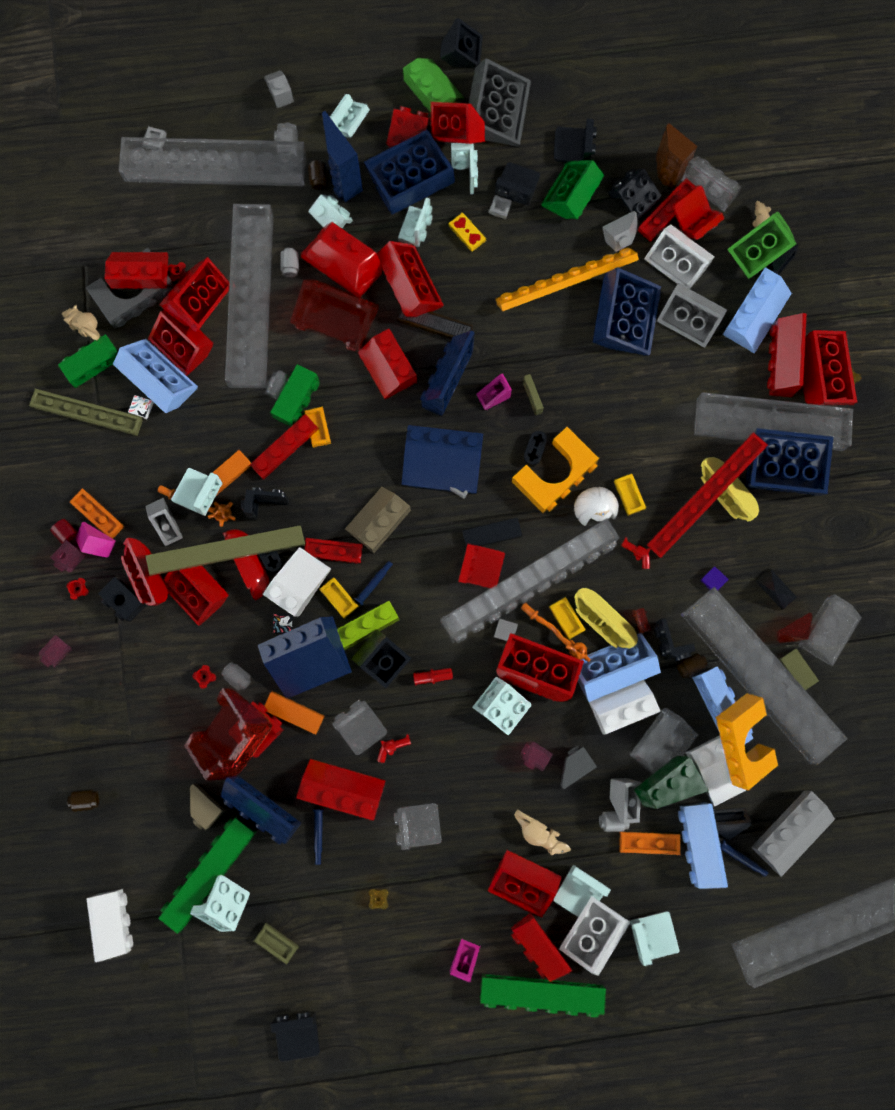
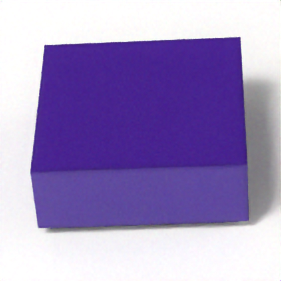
M714 566L700 581L715 594L729 579Z

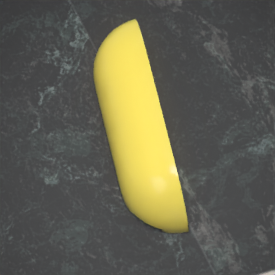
M709 457L701 463L703 475L701 479L704 484L724 464L723 461L718 458ZM738 477L717 498L727 512L735 519L739 518L748 522L756 518L759 513L756 499Z
M581 588L577 591L574 597L577 613L610 645L615 648L630 649L637 644L638 637L634 628L600 595L587 588Z

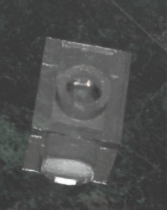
M278 124L277 131H274V142L277 144L279 153L297 154L298 132L296 124Z

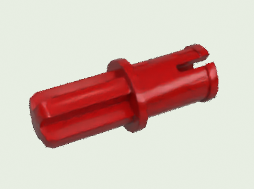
M451 668L431 669V671L413 674L415 685L435 684L438 681L453 679Z

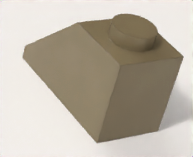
M197 783L190 786L191 817L194 819L193 823L200 829H209L223 814L225 809Z

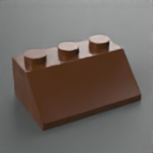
M670 123L666 125L656 158L658 178L662 184L672 189L686 175L697 145Z

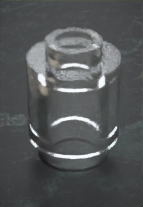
M280 370L273 372L265 387V394L277 400L289 380L287 378L288 375Z
M232 662L221 673L224 676V680L238 691L240 689L245 690L251 683L249 680L251 675Z

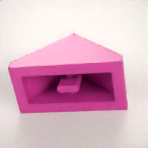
M502 373L476 395L483 408L487 410L509 399L512 389Z
M82 522L75 538L81 552L102 557H109L116 540L86 522Z
M461 939L450 967V975L470 982L480 946Z

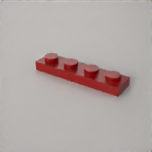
M686 178L638 227L637 231L652 242L676 217L673 204L696 186Z
M305 414L257 457L250 466L262 479H265L319 428Z

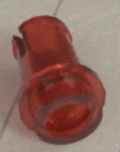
M644 608L634 610V615H632V617H635L639 633L651 630L646 616L647 611Z

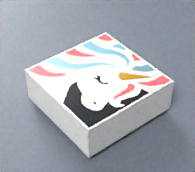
M135 395L128 413L148 419L154 402Z

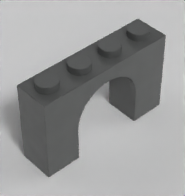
M146 248V249L143 250L142 252H151V251L149 250V248ZM167 275V289H143L138 296L131 299H120L114 296L102 278L87 286L86 289L109 323L116 329L125 325L132 317L139 316L146 308L156 305L160 299L168 295L173 289L174 284Z

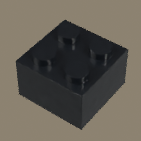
M378 629L374 631L351 658L384 688L390 685L411 660L405 652Z

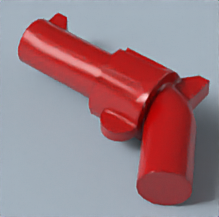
M625 537L621 547L633 552L636 560L639 561L642 558V569H650L648 553L651 549H645L640 545L636 546L628 542Z
M407 734L405 738L396 741L394 739L386 742L382 740V747L380 748L377 761L385 763L387 752L389 755H393L397 748L410 745L409 735Z

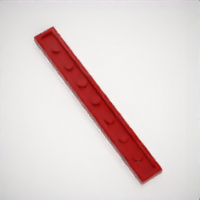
M753 432L657 533L647 546L661 558L756 459L768 444Z

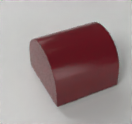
M66 519L59 520L50 529L51 533L63 546H66L73 540L78 533Z

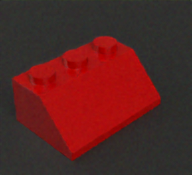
M431 102L432 137L435 141L466 144L485 142V122L472 104Z
M112 252L106 260L105 281L111 289H167L168 252Z
M165 310L160 311L148 337V340L186 376L208 357L214 345L200 329L194 332L190 326L181 324Z
M390 329L372 337L358 352L384 399L417 383V375Z
M203 566L168 572L163 580L170 596L198 626L215 613L229 596Z
M506 850L487 891L542 918L557 894L562 876Z
M531 913L511 927L514 932L511 935L518 945L522 943L526 949L524 954L530 962L533 960L539 966L536 970L543 979L547 977L551 982L572 971Z

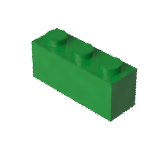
M105 334L88 346L81 347L74 355L64 358L58 366L68 381L77 388L113 365L118 350Z
M297 364L270 412L272 417L290 427L293 426L302 417L301 412L303 408L309 405L312 392H315L319 386L318 375Z

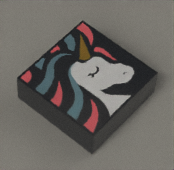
M290 613L273 614L274 634L293 630V615Z

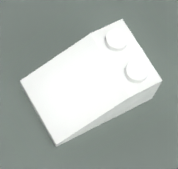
M299 547L273 578L263 595L291 615L300 616L331 568Z
M720 735L686 752L687 756L692 759L709 790L706 793L713 807L746 791L732 785Z

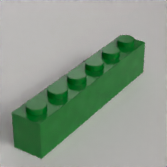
M237 817L234 820L231 818L224 826L225 832L222 836L218 835L211 843L213 847L209 853L206 851L198 860L200 865L196 869L192 868L186 876L187 882L183 886L179 885L174 891L173 895L175 897L171 903L167 901L161 908L160 912L162 914L158 919L177 934L184 929L193 917L190 914L193 906L203 904L211 893L217 876L225 875L257 831L241 818Z
M482 974L480 1003L488 1008H496V1005H503L505 1009L509 1010L525 1007L526 1011L536 1012L537 1009H545V1012L553 1014L558 1013V1011H566L568 1015H578L579 1012L586 1013V1016L598 1017L599 1014L604 1015L606 988L602 984L558 980L550 982L547 979Z

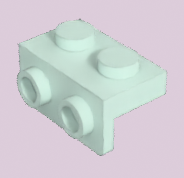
M345 94L330 118L344 136L351 138L370 109L366 104L354 102L349 94Z
M321 194L308 211L323 227L333 222L343 228L346 223L351 224L353 221L349 217L350 213L343 207H340L337 204V199L332 195Z

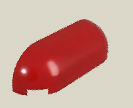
M238 529L223 532L225 540L248 536L247 533ZM259 555L234 559L253 599L261 598L269 586V575Z
M127 538L123 543L125 548L124 556H121V560L138 600L148 606H156L163 603L168 597V591L161 574L149 575L146 555H150L151 552L139 540Z

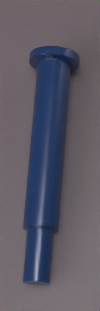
M388 561L354 600L363 606V602L393 564Z
M312 809L314 812L315 864L319 865L321 864L322 812L324 809Z
M725 840L720 842L722 851L753 871H757L765 877L767 876L768 871L758 866L756 862L726 844Z

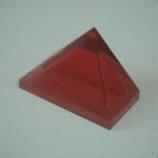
M808 613L778 631L777 641L784 643L808 640L813 615Z

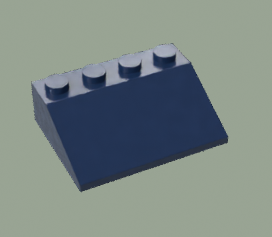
M326 111L322 112L329 156L328 164L331 167L329 171L333 177L331 181L335 187L333 191L338 198L341 197L344 202H347L363 191L358 155Z
M428 130L364 162L391 215L455 183L453 167Z
M618 267L604 273L593 343L609 349L649 356L661 286Z
M474 331L456 335L452 338L451 342L446 343L444 348L445 355L443 358H439L436 365L437 371L435 375L432 374L428 381L430 386L421 395L422 408L443 416L472 356Z
M408 425L402 486L451 491L450 487L461 492L466 490L468 493L476 494L483 434Z
M756 428L755 434L767 443L768 446L747 467L745 487L819 496L828 494L834 437Z
M333 616L320 617L258 645L263 664L286 698H291L352 673Z
M240 776L227 777L221 797L225 799L223 802L232 809L236 807L240 810L239 814L244 819H252L256 822L255 827L260 831H268L272 834L271 839L276 843L286 844L300 826V821Z

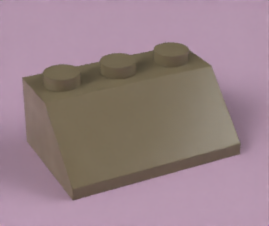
M381 487L345 530L371 552L375 553L411 511L410 506L395 493Z

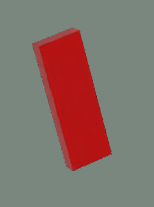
M306 538L304 550L316 559L361 564L363 544Z

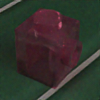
M66 540L50 558L55 561L53 565L61 572L66 570L71 573L86 555Z
M55 635L39 652L41 657L39 660L45 666L49 667L51 665L55 668L71 651V647Z
M533 741L530 744L526 743L520 752L523 754L521 759L525 760L523 763L525 766L532 770L536 767L540 771L545 769L553 755Z

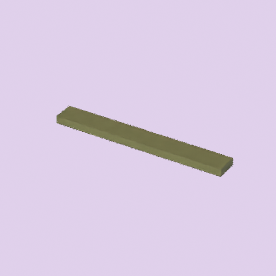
M300 525L146 555L149 575L152 576L303 546L305 541Z

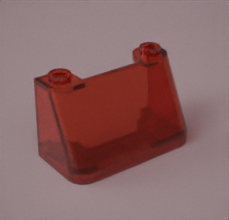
M306 279L303 280L290 323L295 324V328L299 330L314 329L341 340L346 345V349L356 352V350L361 349L379 305L361 297L358 298L351 293L321 281Z
M222 689L217 697V702L223 706L206 731L193 732L184 745L205 781L227 779V777L237 776L273 726L264 714L234 689Z

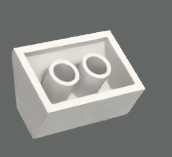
M669 225L663 230L644 259L677 284L679 283L690 289L709 266L714 256L674 226Z
M644 680L589 702L603 735L660 712L655 697Z
M123 889L99 893L87 898L95 962L120 956L131 951L133 938L131 934L129 935L130 917L129 914H126L127 896L123 893Z
M591 896L559 949L592 974L599 975L631 922Z

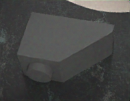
M575 746L567 752L569 755L565 757L560 782L562 789L567 788L597 767L584 747L578 748V746Z

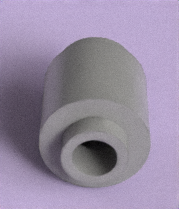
M285 248L280 253V270L285 277H295L299 271V253L294 248Z
M616 811L603 812L602 816H599V826L603 828L604 832H624V830L629 829L630 823H621Z

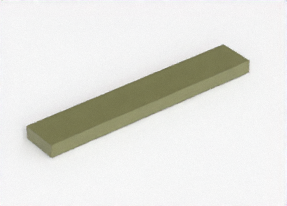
M39 389L34 390L29 404L34 409L138 436L143 418L140 416Z

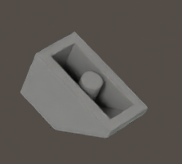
M281 70L264 76L277 108L294 102L290 86Z
M633 211L603 226L605 242L616 252L633 243L638 230L636 212Z
M164 498L146 506L147 516L165 546L183 538Z
M628 778L611 779L610 800L620 822L623 824L639 823L641 801L634 789L641 782Z

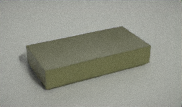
M530 374L526 375L522 383L534 414H542L544 407Z
M797 649L792 650L779 659L801 692L819 682Z
M268 923L264 925L254 942L286 965L299 947Z

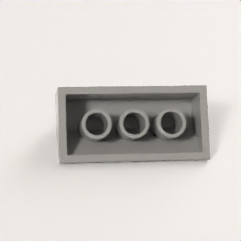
M804 790L751 848L782 877L835 819L825 803L812 791Z

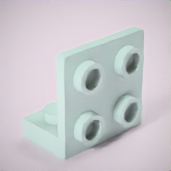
M451 143V166L458 170L469 168L470 194H474V187H477L478 179L477 150H474L473 143Z
M426 198L422 209L409 206L398 241L414 244L416 247L420 246L421 241H425L427 234L425 229L427 225L430 226L433 217L431 215L432 206H430L429 198Z
M188 468L171 500L178 505L205 516L222 485V481L214 473H210L207 476Z
M495 677L472 708L489 719L505 734L509 735L531 707V703L508 683Z
M573 865L553 900L579 917L591 896L600 901L603 895L607 897L611 890Z
M218 875L206 904L193 906L190 914L220 932L235 931L250 893L223 875Z
M668 911L630 920L639 959L644 966L652 964L651 959L679 953L676 935Z

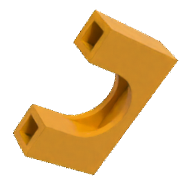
M568 427L558 434L552 442V445L569 462L570 475L566 480L556 484L547 483L540 479L527 465L512 478V483L542 513L546 510L550 512L557 505L556 501L560 497L564 499L571 492L569 489L573 485L578 486L584 480L583 476L587 472L590 474L598 467L596 463L599 458Z
M748 693L716 717L732 785L745 790L751 789L778 766L774 748L757 744L745 754V740L749 730L767 715L763 698Z

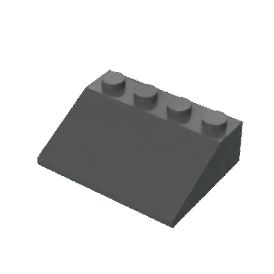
M484 59L475 68L469 104H472L485 122V141L519 146L531 80L488 59Z

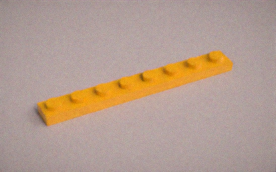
M624 248L619 253L603 256V259L589 261L581 267H573L568 272L553 275L550 279L539 280L534 285L523 286L518 291L502 294L501 297L496 298L497 306L502 311L511 309L601 275L617 267L619 268L638 261V253L631 248Z

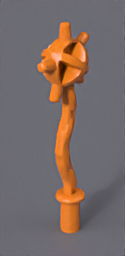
M162 485L158 488V492L168 496L170 500L176 491ZM214 502L215 508L210 507L208 512L213 513L208 515V518H215L219 521L220 527H223L224 522L229 519L233 521L236 519V517L231 515L230 508L233 505L232 502H229L227 505H219L217 502Z
M527 603L523 604L521 609L530 616V620L536 619L537 622L552 630L556 637L566 645V649L570 650V656L584 659L587 662L590 661V658L587 656L586 645L582 642L575 643L573 640L569 641L553 624L538 616V610L535 611Z

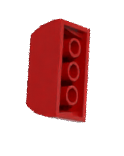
M333 222L326 224L317 237L301 253L302 259L358 298L368 290L382 273L381 262L377 253Z
M206 257L182 276L160 303V306L175 320L185 326H190L195 332L201 328L230 290L232 284L214 263Z
M813 330L805 337L803 389L807 404L811 406L854 405L857 403L846 331Z
M510 633L496 671L499 678L506 683L553 701L562 702L572 698L584 661Z

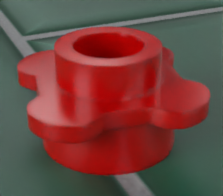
M183 262L168 266L171 281H179L186 273V265Z
M79 578L67 583L71 599L76 600L79 596L88 595L89 590L85 586V579Z
M203 665L201 669L193 673V679L199 683L200 688H206L207 684L216 680V675L211 673L208 665Z

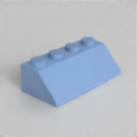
M765 267L723 335L755 353L792 294L782 277Z
M147 339L120 347L113 363L121 373L165 413L179 408L198 388L194 382Z
M642 633L637 634L638 642L630 649L615 648L610 645L588 654L589 662L580 659L584 663L578 682L588 702L661 673L657 655Z
M717 666L692 678L718 729L716 717L735 703L733 699L735 694L731 687L727 686L724 672ZM752 728L747 734L745 744L753 739L751 735L753 733Z
M699 802L680 805L678 817L684 827L682 838L683 842L687 843L688 851L685 854L688 864H691L692 871L689 872L691 883L699 889L728 887L712 804Z

